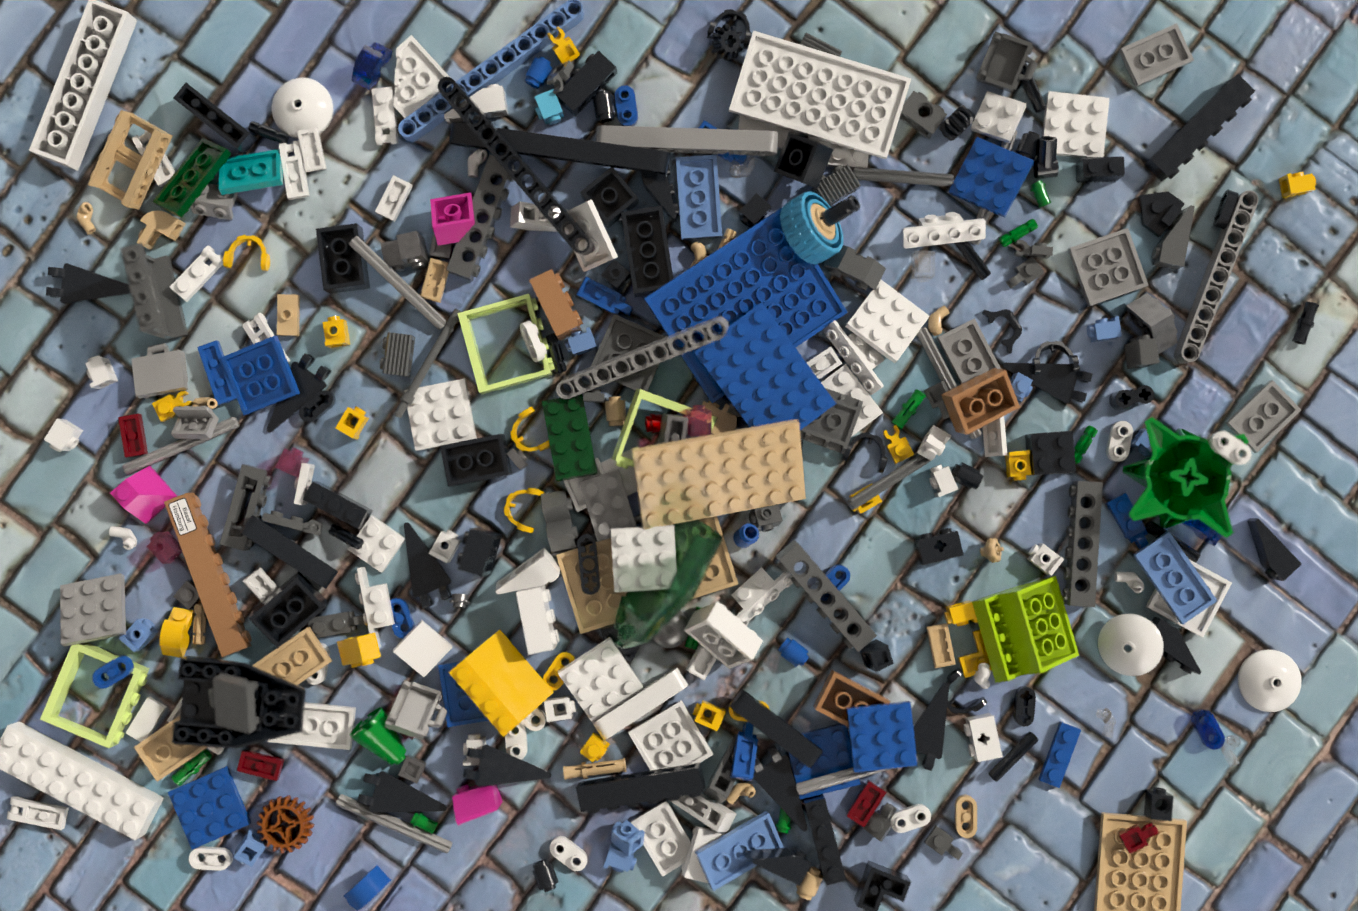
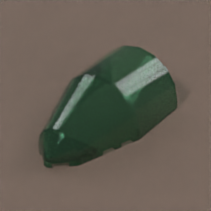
M700 520L672 524L674 525L677 571L668 589L629 591L625 597H621L614 621V629H618V641L615 642V646L630 648L649 643L694 598L723 539L716 530Z

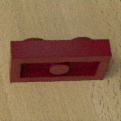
M142 414L118 417L125 458L148 454Z
M244 749L241 752L237 771L278 781L284 759Z
M867 780L847 811L846 816L862 827H865L887 792L870 780Z

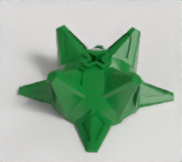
M1153 417L1147 419L1144 423L1152 455L1150 458L1125 465L1122 470L1125 475L1146 487L1129 512L1130 518L1136 521L1159 515L1160 526L1166 529L1189 520L1199 519L1225 538L1233 534V529L1225 500L1228 496L1232 476L1231 466L1233 464L1213 451L1208 439L1199 437L1181 428H1178L1174 433ZM1245 434L1234 436L1246 445L1249 442ZM1221 439L1220 442L1224 446L1226 441L1225 439Z

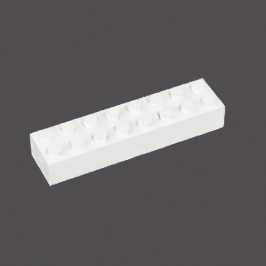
M88 0L30 146V152L71 169L79 170L136 26L137 20L131 14L97 0Z
M20 721L7 725L0 739V770L133 840H137L146 834L164 799L159 794Z

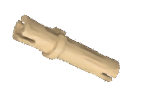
M625 758L589 764L582 762L581 765L563 766L565 780L580 777L588 779V776L627 772Z

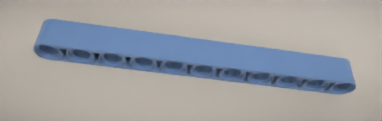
M568 0L456 82L461 85L469 96H472L482 88H487L488 85L496 84L550 45L552 41L548 38L547 34L551 33L554 38L557 37L559 33L556 27H560L566 33L579 24L584 18L582 3L579 0ZM573 8L579 9L577 14L569 13ZM557 20L563 22L560 26L553 25ZM540 32L546 33L544 38L536 37ZM523 44L530 45L527 50L520 49ZM513 56L511 62H504L505 57ZM490 68L497 69L494 74H487ZM473 80H480L479 85L471 86ZM453 84L446 88L447 93L452 91ZM439 93L399 123L398 131L407 142H415L445 121L444 114L452 110L453 107ZM440 104H447L444 110H438ZM425 115H429L430 120L428 122H421ZM413 127L414 130L411 134H405L407 128Z

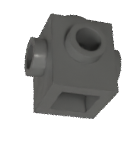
M778 504L751 509L749 513L750 524L755 525L762 532L773 530L774 527L779 526L783 521Z

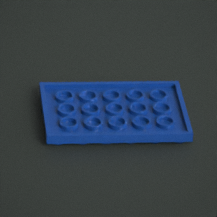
M762 302L730 325L724 337L703 345L694 352L749 428L797 419L801 430L836 404Z

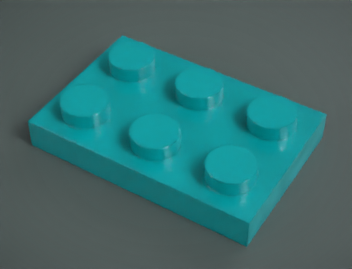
M279 149L229 157L227 162L219 169V191L221 195L283 185V169Z

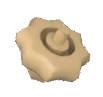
M996 538L988 539L985 546L980 548L981 556L987 557L989 561L994 563L1001 561V551H1004V548L1000 546Z

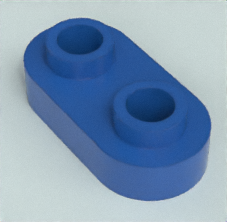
M623 85L615 91L618 121L622 126H634L638 121L635 92L631 87ZM622 93L629 95L627 98L621 97ZM630 113L631 117L625 118L624 114Z
M840 564L834 565L825 573L839 591L850 580V571ZM841 571V576L836 578L835 574ZM824 593L820 600L826 601L829 593Z
M394 598L390 600L395 622L391 626L394 634L403 639L415 627L406 601L401 598ZM396 604L401 606L400 612L395 611ZM403 624L408 626L407 631L402 630Z
M119 656L93 673L92 679L94 684L101 689L112 686L132 673L134 669L133 661L127 656ZM122 663L125 664L126 669L122 668ZM105 673L109 676V679L105 678Z

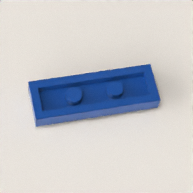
M216 340L197 347L214 398L218 403L217 405L220 406L237 400L221 360L224 354L220 342Z
M1061 721L1059 722L1038 778L1040 781L1060 788L1081 729Z

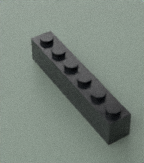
M1239 74L1234 76L1144 165L1161 182L1167 177L1172 179L1180 171L1178 167L1182 163L1186 165L1194 157L1192 153L1196 149L1200 151L1209 143L1206 139L1210 135L1213 137L1223 129L1221 125L1225 121L1230 122L1238 114L1236 110L1239 107L1244 108L1252 100L1250 96L1255 90Z
M701 762L581 781L577 785L576 791L580 811H587L591 814L604 808L616 810L623 805L635 807L642 802L654 804L660 802L661 799L667 798L669 801L680 799V796L697 797L704 792L706 786Z

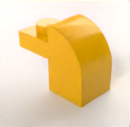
M173 607L168 620L164 619L160 633V648L163 655L184 657L190 644L188 631L195 616L194 610Z

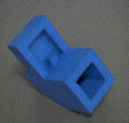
M376 865L344 897L348 904L358 911L369 903L391 879Z

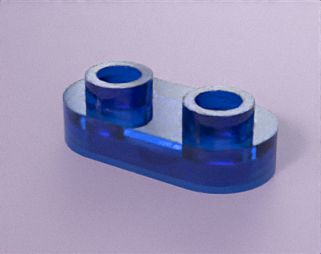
M1205 709L1196 710L1192 714L1191 722L1202 743L1213 750L1221 748L1224 745L1225 736L1214 715ZM1204 716V721L1200 723L1199 718ZM1213 734L1214 739L1209 741V736Z

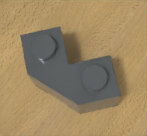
M844 245L840 252L825 260L823 265L830 270L829 273L837 278H840V276L848 277L856 283L855 286L864 291L867 288L876 290L886 270L875 259L869 256L865 258L860 254H856L855 249Z
M565 490L541 494L542 511L546 521L547 538L551 552L576 548L575 539H578L579 536L577 527H573L570 510H573L571 497L567 498Z

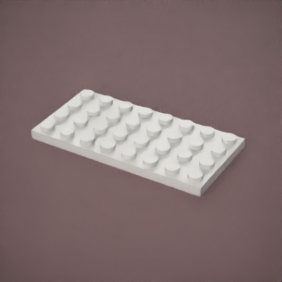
M753 30L729 112L887 159L911 78Z

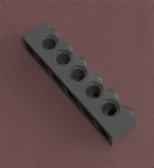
M489 155L472 200L475 224L456 243L446 269L449 273L472 282L474 277L477 278L479 275L481 258H485L488 247L486 245L488 239H492L494 235V223L501 217L502 208L500 207L502 202L508 198L509 183L514 181L492 155ZM513 164V165H512V170H513V171H516V170H515V166H514V164ZM501 177L502 182L499 185H493L494 178ZM488 196L495 197V201L492 204L485 203ZM481 215H487L488 220L485 223H478ZM474 234H480L481 238L478 242H471V237ZM467 253H473L474 255L470 262L464 261V256Z
M1072 481V485L1069 486L1071 505L1068 506L1067 516L1070 518V524L1066 529V537L1069 539L1068 547L1065 548L1067 567L1064 568L1063 572L1066 586L1062 590V599L1065 600L1064 604L1095 607L1103 482ZM1082 497H1086L1088 500V505L1085 508L1080 504ZM1082 517H1084L1087 522L1086 526L1083 529L1079 525V520ZM1080 538L1085 540V546L1082 549L1078 547V540ZM1079 559H1082L1084 566L1079 570L1076 563ZM1080 579L1083 586L1080 590H1077L1075 583Z
M793 540L776 555V558L779 560L777 565L784 573L788 571L793 576L790 580L797 588L802 587L806 591L803 595L811 604L815 602L819 606L816 609L824 619L828 617L831 620L830 627L837 634L839 632L843 634L845 638L842 641L849 649L854 647L859 652L877 636L799 543ZM802 562V569L794 571L795 564ZM810 578H816L813 586H807ZM824 593H829L828 599L822 602L820 600L821 596ZM842 608L841 614L834 617V611ZM854 623V629L847 632L848 625Z

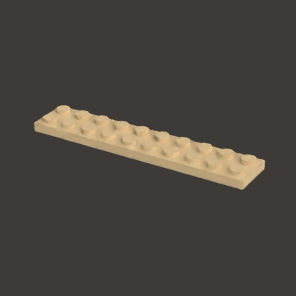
M307 627L252 666L299 685L331 663L332 659L311 628ZM180 716L134 747L157 782L209 747L172 744L174 722L180 720Z

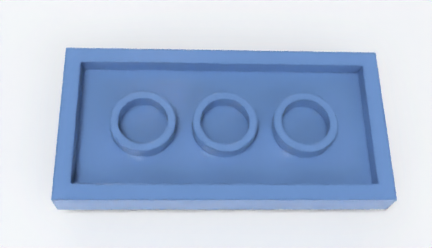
M717 155L676 157L681 240L722 237Z
M1166 531L1133 554L1180 624H1185L1217 602L1213 593L1169 531Z
M765 811L695 851V854L710 888L715 891L757 866L743 855L744 851L784 847L770 814Z

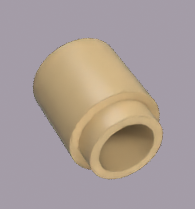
M621 396L608 397L609 401L605 402L606 421L609 422V426H622L627 416L625 400H621Z
M810 866L801 885L796 886V893L800 897L811 900L816 895L823 880L821 871L816 867Z

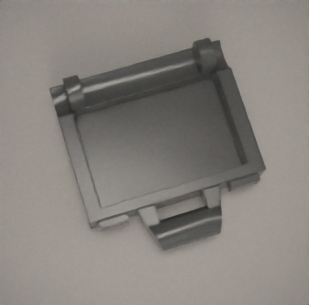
M995 31L978 71L976 81L1013 93L1019 84L1018 80L1032 79L1037 63L1028 55H1031L1034 46H1032L1031 42ZM1027 62L1029 64L1025 74L1023 75L1021 74V72L1024 68L1025 63Z
M223 673L213 678V687L209 688L210 706L215 708L217 726L248 734L256 729V725L260 721V718L255 714L254 690L258 688L257 682H248L247 679Z

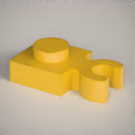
M556 27L559 33L557 37L554 38L551 33L547 34L548 38L556 44L552 47V50L561 64L568 60L573 61L580 54L571 38L568 36L565 38L564 31L560 27Z
M187 391L179 392L176 398L174 395L169 394L152 403L161 422L177 416L173 412L174 407L191 406L193 404L192 401L183 402V397L189 394Z
M895 425L893 426V436H890L887 430L883 431V436L890 440L891 443L886 445L894 463L897 464L913 456L914 453L906 437L899 438L900 431Z

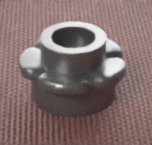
M452 594V599L449 600L453 604V608L464 609L466 605L470 604L468 595Z

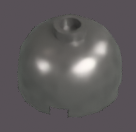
M672 606L657 610L651 616L648 624L651 639L657 645L664 648H674L682 644L688 635L684 631L689 622L686 615L680 609Z

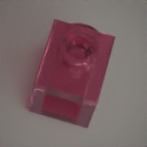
M693 405V409H686V414L683 417L689 418L687 434L691 437L712 435V411L705 408V405Z
M297 448L284 449L275 468L292 476L299 477L301 464L308 463L310 458L304 456V452Z
M170 532L155 533L150 538L151 542L146 546L162 564H171L182 553L179 542Z

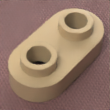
M966 794L960 795L955 801V829L963 838H971L977 832V803L970 795ZM963 802H968L966 808H962ZM963 823H968L966 829L962 828Z

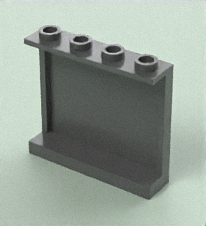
M142 243L120 248L140 331L166 340L188 336L180 297L170 288L175 282L170 257L166 255L152 258L145 254Z

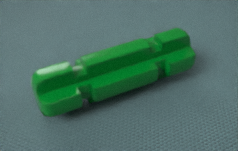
M1030 219L1008 234L1006 233L1001 236L999 241L1003 247H1006L1012 241L1015 242L1029 232L1036 230L1038 224L1034 219Z
M1089 425L1083 432L1084 435H1081L1074 447L1075 464L1081 462L1082 455L1086 453L1093 441L1092 438L1098 432L1093 426Z

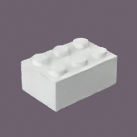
M544 585L517 591L516 595L528 655L553 650L560 639L558 630H554L553 623L556 620L554 610L549 607V601H551L550 590L546 589Z
M718 601L694 611L684 629L685 632L729 669L752 661L763 642L756 632L744 625L741 619L734 616Z

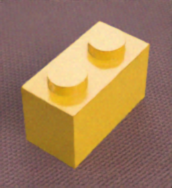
M375 633L337 641L342 666L351 665V668L373 664V659L381 657Z

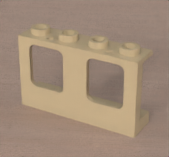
M121 110L115 119L111 133L107 137L105 147L99 155L97 165L90 175L88 185L98 187L116 197L127 208L140 209L172 139V135L133 113ZM133 124L152 134L143 156L124 144ZM116 161L135 170L126 192L108 182V177Z

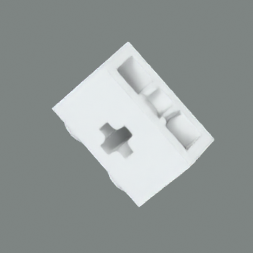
M991 713L966 717V724L963 726L965 735L969 736L970 744H968L970 757H973L977 762L1001 758L1002 752L994 716ZM981 733L986 736L982 738L983 742L978 740L981 737Z

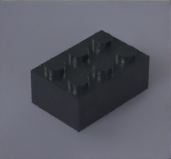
M357 223L317 228L316 235L323 290L332 294L370 289L367 261L349 245L355 236H358L364 242L363 228Z
M504 434L440 446L448 487L512 475Z
M480 527L470 528L469 532L466 531L462 541L465 547L463 552H459L456 564H459L458 570L482 577L491 574L503 534Z
M298 571L254 608L248 619L279 648L326 608L327 600Z

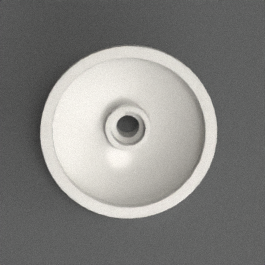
M309 78L292 79L283 84L273 98V119L284 133L298 139V130L318 128L319 134H321L331 122L333 101L329 92L319 82ZM297 102H302L300 107H296Z
M1137 614L1115 616L1100 631L1098 638L1100 655L1104 662L1117 673L1127 676H1139L1148 673L1156 667L1163 654L1164 646L1160 631L1150 620ZM1125 645H1130L1132 651H1127Z
M1271 649L1260 650L1251 654L1241 665L1238 673V687L1242 697L1252 707L1265 712H1277L1289 707L1298 697L1301 689V674L1297 664L1285 653ZM1275 679L1278 680V684L1276 686H1274L1273 684Z

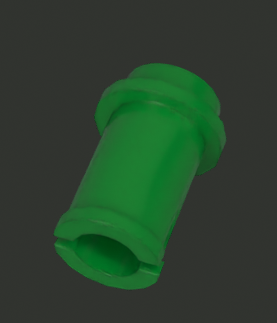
M1042 180L1030 185V192L1033 191L1039 208L1052 203L1045 189L1046 183L1043 184Z
M780 807L778 823H775L776 830L789 833V829L792 828L790 826L791 818Z
M416 812L410 823L413 824L414 828L417 826L432 835L438 822L422 815L423 812Z

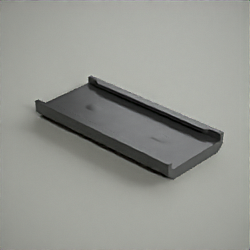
M825 388L836 404L801 429L800 437L805 441L844 454L850 442L863 401ZM730 403L727 413L741 417L732 403Z

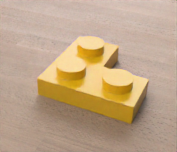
M980 629L972 631L978 652L958 657L964 678L974 676L975 672L979 670L978 665L980 663L989 664V670L992 671Z

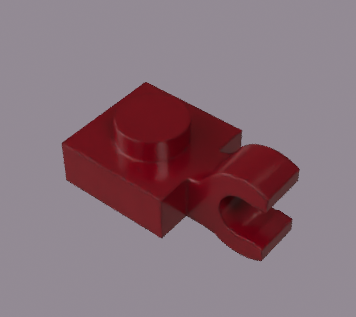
M1150 822L1141 829L1135 824L1119 832L1118 835L1127 852L1131 854L1148 846L1146 839L1157 835L1159 831Z

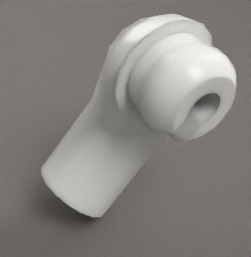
M980 663L978 665L979 670L974 674L975 682L983 689L990 687L988 678L991 675V670H989L990 666L987 663Z

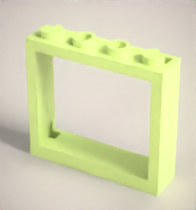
M530 294L457 313L480 394H486L553 375L552 370L555 367L552 357L548 358V355L545 354V359L542 360L544 370L488 385L471 319L527 304L531 323L535 324L538 328L540 342L544 343L546 350L549 349L546 337L543 338L541 330H544L542 319L537 318L536 310H539L536 298L532 299Z
M636 389L611 459L617 461L616 465L625 469H628V466L634 467L632 459L621 455L641 399L703 421L698 437L711 435L717 417L647 391Z
M88 642L71 645L40 720L104 747L111 748L119 744L120 739L124 737L123 730L132 718L133 714L131 711L141 697L139 692L141 687L147 682V673L150 668L133 662L132 679L110 731L106 736L60 717L59 713L85 654L105 663L119 657V655ZM122 663V668L126 669L125 664Z

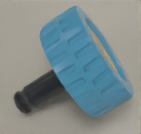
M804 192L782 207L780 213L782 230L788 243L801 259L810 264H819L840 252L843 247V232L839 222L852 215L854 211H858L860 203L855 196L850 195L847 199H843L830 207L818 194Z

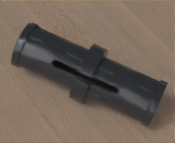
M1305 302L1301 317L1297 320L1298 326L1292 339L1294 343L1306 344L1309 332L1315 324L1313 321L1319 308L1317 303Z

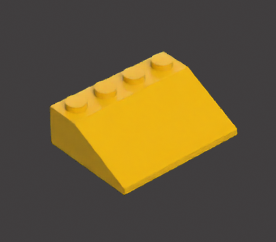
M501 629L449 672L503 737L554 693Z

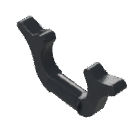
M1004 309L996 312L983 310L982 313L988 317L989 324L993 323L999 316H1003L1008 320L1014 334L1011 338L1002 340L1001 343L1006 346L1007 353L1011 354L1013 344L1022 334V326L1010 310Z

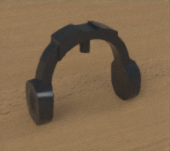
M727 9L718 15L714 22L711 21L707 31L708 39H712L710 35L715 33V28L725 18L733 17V22H736V18L743 22L746 28L743 48L748 49L752 32H750V24L744 13L734 11V9Z
M1047 341L1040 344L1035 358L1032 359L1033 374L1039 375L1041 371L1040 354L1048 349L1053 353L1055 352L1054 349H1057L1067 355L1071 371H1079L1078 356L1073 355L1072 351L1060 341Z
M860 433L848 445L846 452L842 454L841 460L847 461L853 445L858 440L867 438L869 439L867 444L870 445L873 440L880 448L881 455L877 472L882 474L888 459L885 457L883 440L877 435Z
M960 668L955 669L946 677V682L949 686L963 673ZM982 697L966 708H957L952 706L955 700L951 699L947 707L955 714L970 711L976 712L986 705L987 700Z

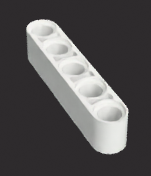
M676 667L592 722L601 738L606 740L688 686V683Z

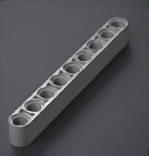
M602 125L597 126L596 141L662 150L669 153L724 154L730 152L732 155L775 156L777 155L778 133L761 130Z
M1248 190L1239 194L1229 224L1225 229H1221L1174 352V358L1180 364L1193 362L1200 356L1258 204V195L1254 191ZM1243 198L1248 201V206L1244 205ZM1235 217L1240 219V225L1236 223ZM1228 235L1233 238V244L1228 241ZM1221 254L1226 257V263L1222 262ZM1214 273L1219 277L1218 282L1213 279ZM1206 292L1211 294V301L1207 300ZM1199 311L1203 312L1204 320L1199 318ZM1192 330H1194L1197 333L1196 340L1193 339L1191 336ZM1185 349L1190 352L1189 359L1184 356Z
M720 316L569 375L558 383L556 393L562 399H569L719 340L728 331V321ZM718 323L722 325L723 331L716 332L713 329V324ZM700 331L703 334L704 339H696L694 337V332ZM675 339H681L684 342V347L676 346ZM656 347L664 348L665 355L658 354ZM637 354L644 355L646 362H640L637 359ZM620 361L626 363L627 370L621 369L618 363ZM600 369H605L609 376H602ZM582 376L587 377L590 380V384L583 383ZM563 384L570 385L571 391H566Z

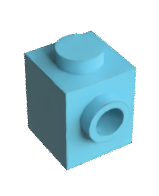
M554 89L534 96L538 105L535 110L539 120L544 119L545 124L550 123V125L556 124L561 121V118H564L557 96L553 93Z

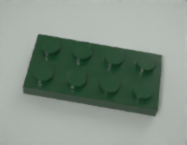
M202 138L156 196L153 203L182 218L189 211L195 200L202 194V191L209 182L214 179L216 173L227 162L232 153L228 149Z
M583 394L569 399L556 398L542 401L556 481L596 475L597 468Z

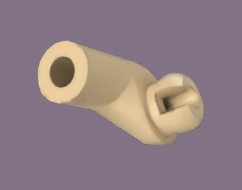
M83 202L78 209L77 220L85 232L91 234L96 231L95 226L91 222L93 208L90 203Z
M694 242L691 245V251L694 253L695 260L689 268L707 257L705 246L702 243Z
M944 305L928 318V329L934 336L942 333L941 319L949 314V310Z
M211 397L196 398L193 400L192 407L207 406L213 409L217 407L218 403Z
M737 783L732 788L726 801L733 805L739 796L751 798L755 795L756 790L750 783Z

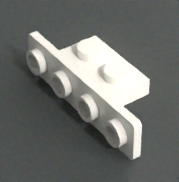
M955 212L946 213L944 216L927 215L925 218H919V226L903 228V247L905 249L986 238L985 219L964 221L961 215Z
M836 320L823 329L827 338L832 342L870 395L884 387L872 370L884 361V358L876 349L854 333L847 336Z
M366 567L357 568L355 579L361 588L359 599L365 609L363 614L364 624L368 625L369 634H376L378 646L381 648L378 628L395 624L388 586L386 583L369 587Z
M761 567L731 595L743 608L736 617L741 619L742 623L747 626L749 621L755 615H759L769 602L776 600L780 592L793 584L790 580L793 576L788 571L786 573L783 572L774 581Z

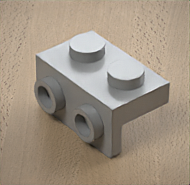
M208 184L202 191V194L191 205L192 212L198 215L232 220L234 217L232 207L237 199L238 192L221 195L219 185Z
M207 406L174 407L173 412L178 416L171 435L175 439H210L219 418Z

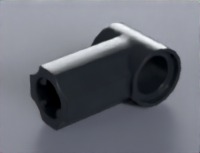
M1042 136L1038 138L1037 160L1034 161L1033 165L1035 179L1058 176L1059 165L1056 159V137Z

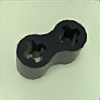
M1147 385L1135 387L1131 391H1116L1110 395L1109 403L1117 410L1128 408L1132 404H1147L1153 400L1154 391ZM1144 393V397L1140 398L1139 394ZM1123 397L1124 401L1119 402V398Z

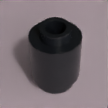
M606 90L596 92V95L592 97L595 117L598 118L599 123L613 121L616 114L613 95Z
M1032 131L1024 133L1015 153L1035 160L1040 135Z
M963 462L959 465L955 464L951 471L955 482L975 490L979 487L984 476L980 474L979 470Z
M548 858L533 864L534 870L532 872L539 890L544 889L545 892H549L555 889L559 880Z

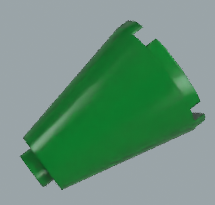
M378 707L367 715L368 718L364 721L361 720L350 732V737L390 765H398L406 758L405 753L407 750L397 732L385 728L388 716L385 710Z

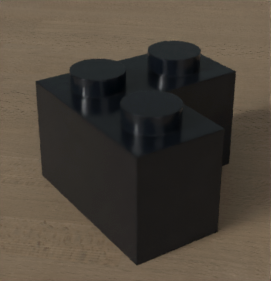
M868 860L854 897L857 907L867 911H878L884 895L904 902L911 881L905 874Z

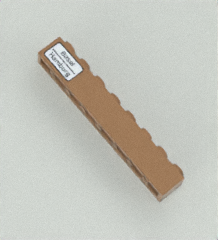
M185 493L165 501L164 504L221 656L224 657L251 647V635L248 630H245L243 624L244 616L241 611H238L236 595L234 592H231L229 587L230 579L227 573L223 571V561L214 547L216 542L213 535L208 531V520L204 514L202 515L199 497L195 493Z

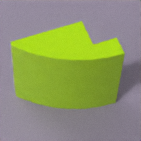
M1056 576L1029 582L972 601L995 682L1010 681L1021 675L1041 674L1079 656Z

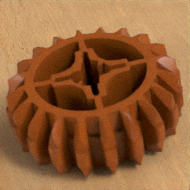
M287 795L285 799L282 796L277 797V800L272 799L269 801V805L266 804L263 807L264 812H260L258 815L261 820L257 821V825L262 826V828L258 829L257 833H263L264 835L260 838V841L266 839L268 841L266 847L273 845V851L275 852L279 847L281 853H285L286 850L291 853L295 848L300 849L302 843L306 844L309 841L307 837L313 834L310 829L315 824L309 821L314 816L307 814L311 808L304 809V801L298 804V797L291 801L290 795ZM275 810H278L277 822L271 824L272 815ZM289 810L294 812L297 816H292ZM285 821V823L287 822L291 825L286 828V826L280 824ZM300 824V832L297 838H293L294 827ZM275 832L280 833L281 836H282V838H280L279 836H277V835L275 834Z

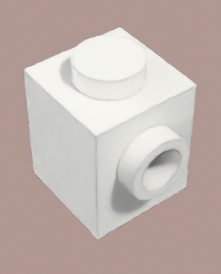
M57 418L44 440L50 443V448L58 452L62 450L71 451L79 443L78 438L83 430L68 420Z

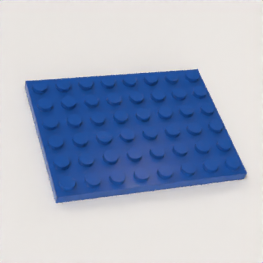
M782 208L644 298L667 336L719 316L725 318L730 326L762 302L795 348L848 312L819 265L810 264L801 259L788 243L780 221ZM718 323L713 324V329L716 332L723 331L722 325ZM700 331L694 332V337L696 339H704V336ZM675 339L676 346L684 347V342L681 339ZM700 347L681 354V358L711 403L725 395L694 352Z

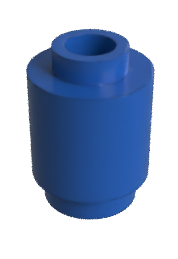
M541 56L539 59L534 58L525 74L526 78L524 81L535 89L543 86L552 70L550 61Z
M744 524L734 532L733 540L738 547L747 548L758 540L759 530L753 524Z
M788 637L778 649L781 656L795 667L798 665L803 666L809 658L806 655L808 650L794 639L791 640Z

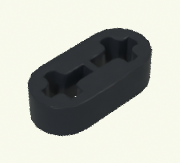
M1229 189L1225 191L1214 217L1213 226L1220 229L1227 227L1239 197L1237 192Z
M321 390L301 406L299 410L301 419L307 422L318 420L335 405L336 398L334 394L326 390ZM323 395L329 396L328 404L322 403L320 406L318 405L323 401ZM316 407V409L312 412L313 417L305 416L307 414V408L312 410Z
M1027 686L1019 687L1015 692L1013 719L1023 727L1033 723L1035 714L1036 694L1034 690ZM1026 690L1030 694V698H1026L1024 705V699L1020 695L1024 694ZM1023 708H1025V714L1028 715L1024 722L1019 718V715L1023 714Z

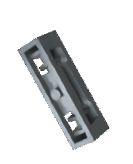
M242 464L220 545L242 551L250 550L254 546L255 542L240 533L244 526H237V524L241 522L250 491L247 488L255 489V492L251 494L243 525L246 524L252 515L260 520L262 519L260 512L267 502L266 491L267 487L269 488L272 484V471Z

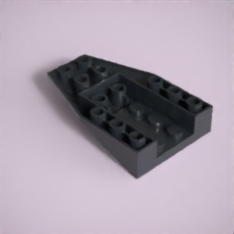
M196 656L180 658L178 679L184 680L180 720L174 722L172 744L236 749L302 732L306 696L305 688L244 662ZM221 673L244 678L248 682L258 683V688L254 690L255 714L260 718V721L256 725V729L249 734L216 725L215 708L211 707L209 702V688L213 687V678Z

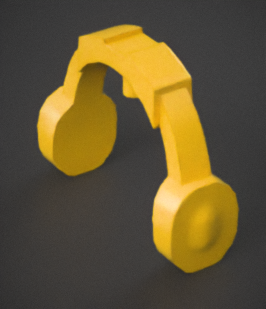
M241 235L231 244L229 250L224 252L223 266L225 268L232 267L234 252L237 246L244 242H247V246H251V241L259 244L262 252V271L269 270L270 255L267 254L266 247L260 238L254 235Z
M533 407L525 409L518 415L519 418L514 423L510 434L516 447L521 451L540 450L541 452L550 447L549 440L530 448L520 443V441L524 440L523 436L517 437L519 424L535 412Z
M528 487L527 490H518L509 494L504 506V514L511 523L517 526V529L526 533H533V527L516 521L510 511V507H516V504L512 503L516 496L520 494L541 496V494H544V491Z

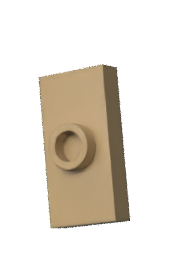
M430 258L420 293L423 299L441 303L449 274L446 270L448 262Z
M277 294V335L299 336L300 295Z
M948 623L926 627L934 668L955 665Z

